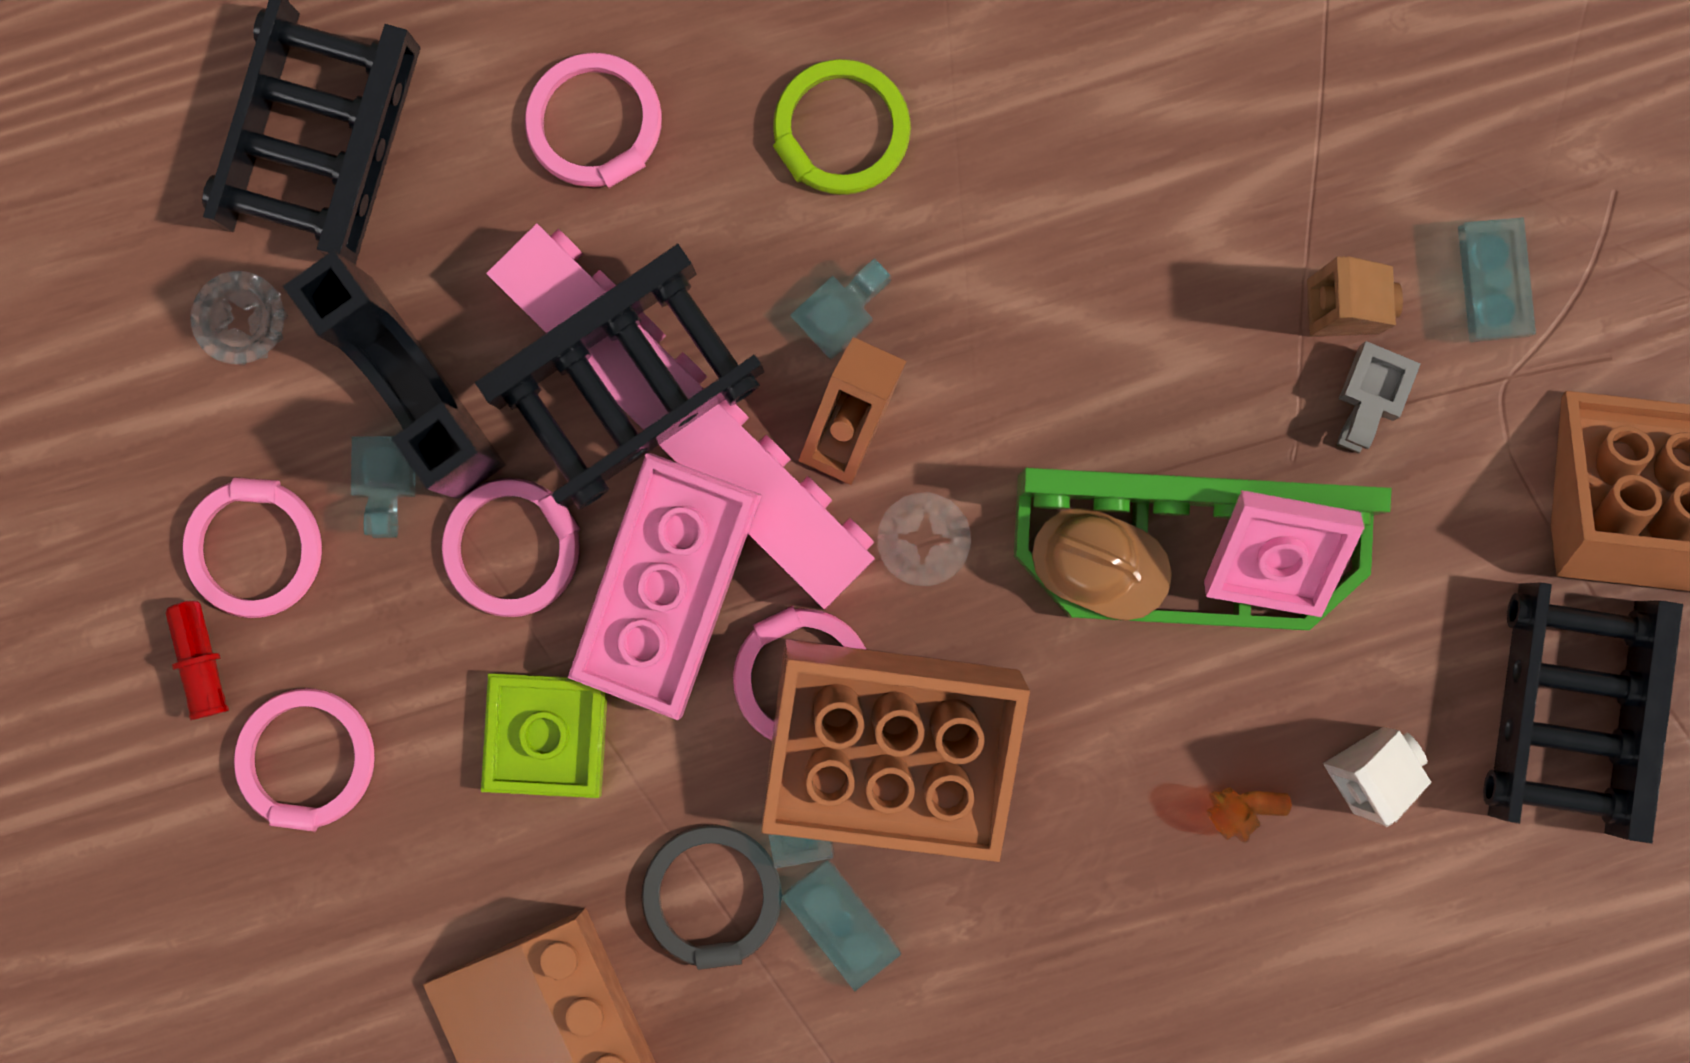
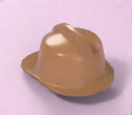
M1084 508L1061 511L1047 520L1035 537L1032 558L1036 574L1046 589L1064 600L1100 615L1123 621L1143 618L1157 609L1169 592L1172 571L1169 557L1159 541L1144 530L1112 516Z

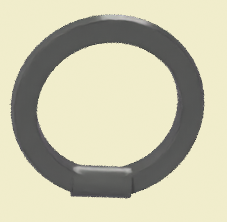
M721 825L698 826L677 834L657 851L644 876L641 895L642 908L647 926L653 937L673 957L690 965L697 966V970L741 965L743 959L752 955L764 944L777 923L782 901L780 877L767 851L749 835L737 829ZM710 843L726 845L745 855L756 868L763 887L762 910L755 926L742 939L696 946L682 939L668 924L661 906L662 881L671 863L687 849Z

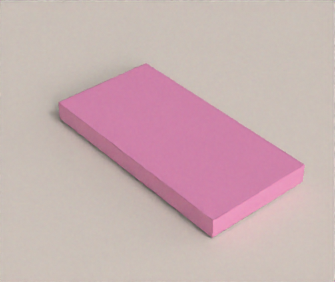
M646 453L568 678L675 720L682 718L762 494L655 454Z

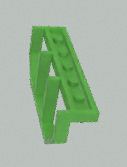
M1025 468L1018 474L1014 557L1069 618L1118 620L1105 617L1064 600L1046 589L1036 574L1032 553L1028 550L1031 497H1034L1033 507L1069 509L1070 499L1094 500V511L1120 513L1130 512V502H1133L1132 525L1147 533L1149 503L1154 504L1153 514L1188 516L1190 515V506L1213 507V517L1230 519L1242 490L1361 512L1364 530L1352 553V569L1339 580L1322 617L1301 614L1298 618L1252 616L1251 605L1233 602V614L1154 610L1143 618L1127 620L1310 631L1371 575L1374 515L1391 512L1392 488Z

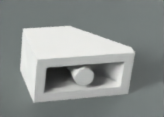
M1385 727L1378 729L1323 763L1353 814L1384 826H1389L1397 821L1431 783L1422 768L1428 761L1417 741L1409 733L1402 735L1400 730Z

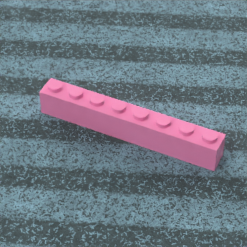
M537 223L486 273L546 333L616 286L601 270L591 277L576 262L583 253L562 231L557 229L549 236ZM643 312L639 314L641 323L638 327L687 398L690 399L702 391L704 388L700 384L707 378L705 373L683 352L674 359L658 343L666 335ZM607 336L588 349L591 353V357L588 360L618 405L643 430L668 414L619 340L611 341ZM725 399L661 443L659 446L676 463L762 494L748 534L824 610L875 560L867 551L875 542L851 518L841 525L825 509L832 502V499L808 476L799 483L784 468L791 459L773 440L765 435L757 442L742 427L749 417L736 404L730 406Z

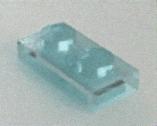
M1524 217L1463 223L1458 227L1469 342L1527 338L1535 335L1536 328Z
M829 858L825 859L782 894L781 898L854 991L858 990L901 955L899 947Z

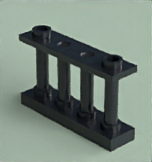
M269 0L267 8L259 11L254 23L253 36L256 44L216 175L209 177L203 190L202 204L205 208L203 217L221 229L231 232L235 230L239 213L313 233L316 240L319 241L318 251L327 255L335 250L356 265L421 47L408 30L384 24L380 40H374L371 44L297 24L300 13L288 0ZM290 46L365 67L369 77L363 96L358 95L353 100L280 79ZM273 102L349 123L352 133L346 152L341 151L337 156L263 135ZM256 157L332 178L335 189L330 206L318 211L248 191L247 187Z
M679 244L670 248L475 382L484 398L492 406L499 410L506 405L511 410L518 408L564 475L568 483L551 494L558 505L568 508L575 503L579 509L589 506L610 490L605 483L607 480L725 399L730 406L735 405L752 394L760 386L756 378L764 373V369L756 355L754 354L738 365L688 291L691 285L688 281L697 274L691 261ZM659 302L661 307L669 306L719 378L690 399L687 398L638 327L641 323L638 315ZM607 336L611 341L619 340L668 412L667 415L639 434L588 361L591 357L588 349ZM557 370L561 375L568 374L618 446L616 450L590 468L586 466L538 396L541 392L538 383Z
M1541 582L1520 583L1518 585V592L1512 595L1507 609V623L1513 629L1494 770L1491 769L1487 773L1483 788L1484 801L1486 805H1489L1488 816L1520 824L1523 804L1601 816L1605 822V834L1652 844L1683 604L1661 600L1634 601L1633 611L1626 616L1549 604L1552 584ZM1546 627L1624 639L1626 645L1629 646L1626 669L1620 674L1541 663ZM1538 686L1617 698L1618 703L1621 705L1618 728L1613 733L1534 722ZM1530 745L1609 757L1611 763H1613L1610 787L1605 792H1597L1526 781Z

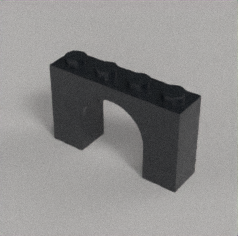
M333 250L283 285V288L317 336L341 349L363 372L387 403L403 428L391 440L427 490L460 499L506 466L370 275Z

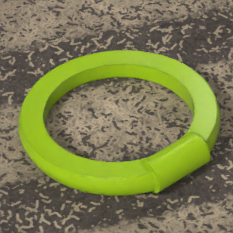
M848 59L819 62L797 74L780 95L773 120L775 139L773 148L797 183L802 181L811 188L829 194L848 195L863 192L882 183L901 163L908 147L911 132L907 104L897 86L885 74L868 64ZM851 79L864 83L881 96L889 109L893 125L891 142L884 155L866 170L847 175L832 174L820 170L812 164L792 134L791 121L798 102L807 91L824 81Z

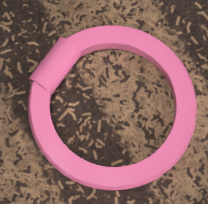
M605 53L575 55L553 66L540 78L533 88L525 111L526 136L537 160L557 178L583 187L608 186L610 188L645 168V162L649 159L657 145L662 124L660 101L648 77L629 61ZM602 72L622 79L637 93L643 110L642 126L637 140L627 151L601 166H579L564 160L549 146L544 131L545 109L556 89L568 79L583 73Z
M233 478L230 483L213 490L193 510L185 527L182 544L183 560L187 574L199 594L219 610L245 618H261L275 615L298 602L314 582L322 556L321 534L311 510L295 493L281 486L278 480ZM234 501L276 504L290 516L299 532L301 560L297 572L284 589L268 598L248 600L231 595L214 581L206 567L203 544L207 528L215 515L226 505Z
M517 478L497 479L474 488L454 507L443 532L442 559L451 584L469 604L495 616H525L540 611L553 603L568 587L578 564V532L581 529L568 508L556 503L550 490L528 480ZM509 496L525 498L537 504L559 538L560 545L558 562L549 580L536 592L518 599L499 598L478 587L468 575L461 555L462 535L472 515L486 503L497 498Z
M791 606L753 624L754 629L747 636L737 654L733 672V685L737 703L750 725L771 741L774 720L759 706L754 696L751 682L755 658L764 645L799 628L809 627L832 635L844 647L866 650L856 632L845 622L829 613L814 609H794Z
M295 689L278 694L259 706L250 715L240 731L234 753V771L238 787L246 802L260 816L268 820L270 826L315 832L318 827L330 824L346 815L365 794L374 769L375 754L373 740L366 722L358 711L347 701L335 694L318 689ZM315 707L331 713L345 726L353 742L355 760L351 777L343 791L334 800L320 808L276 802L265 792L256 774L255 751L262 732L273 719L294 708Z

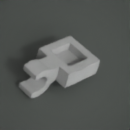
M1367 341L1361 344L1339 396L1340 400L1355 406L1341 430L1337 445L1357 454L1361 452L1362 447L1369 449L1375 437L1380 418L1384 417L1391 421L1400 418L1421 363Z

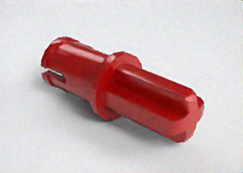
M185 601L171 605L166 609L165 614L177 662L172 664V669L179 670L190 721L229 711L216 660L221 659L220 653H213L201 604L198 601Z

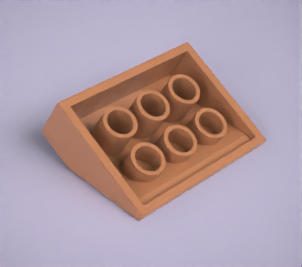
M1565 391L1561 397L1551 517L1556 576L1690 591V404Z
M786 639L777 694L761 833L1000 862L1030 689L1020 670Z
M586 908L423 984L457 1063H656Z

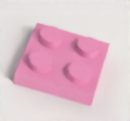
M1242 490L1204 579L1206 597L1322 617L1364 530L1361 512Z

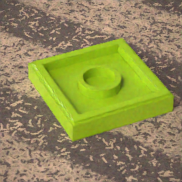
M488 673L481 792L600 798L602 796L608 693L568 677Z

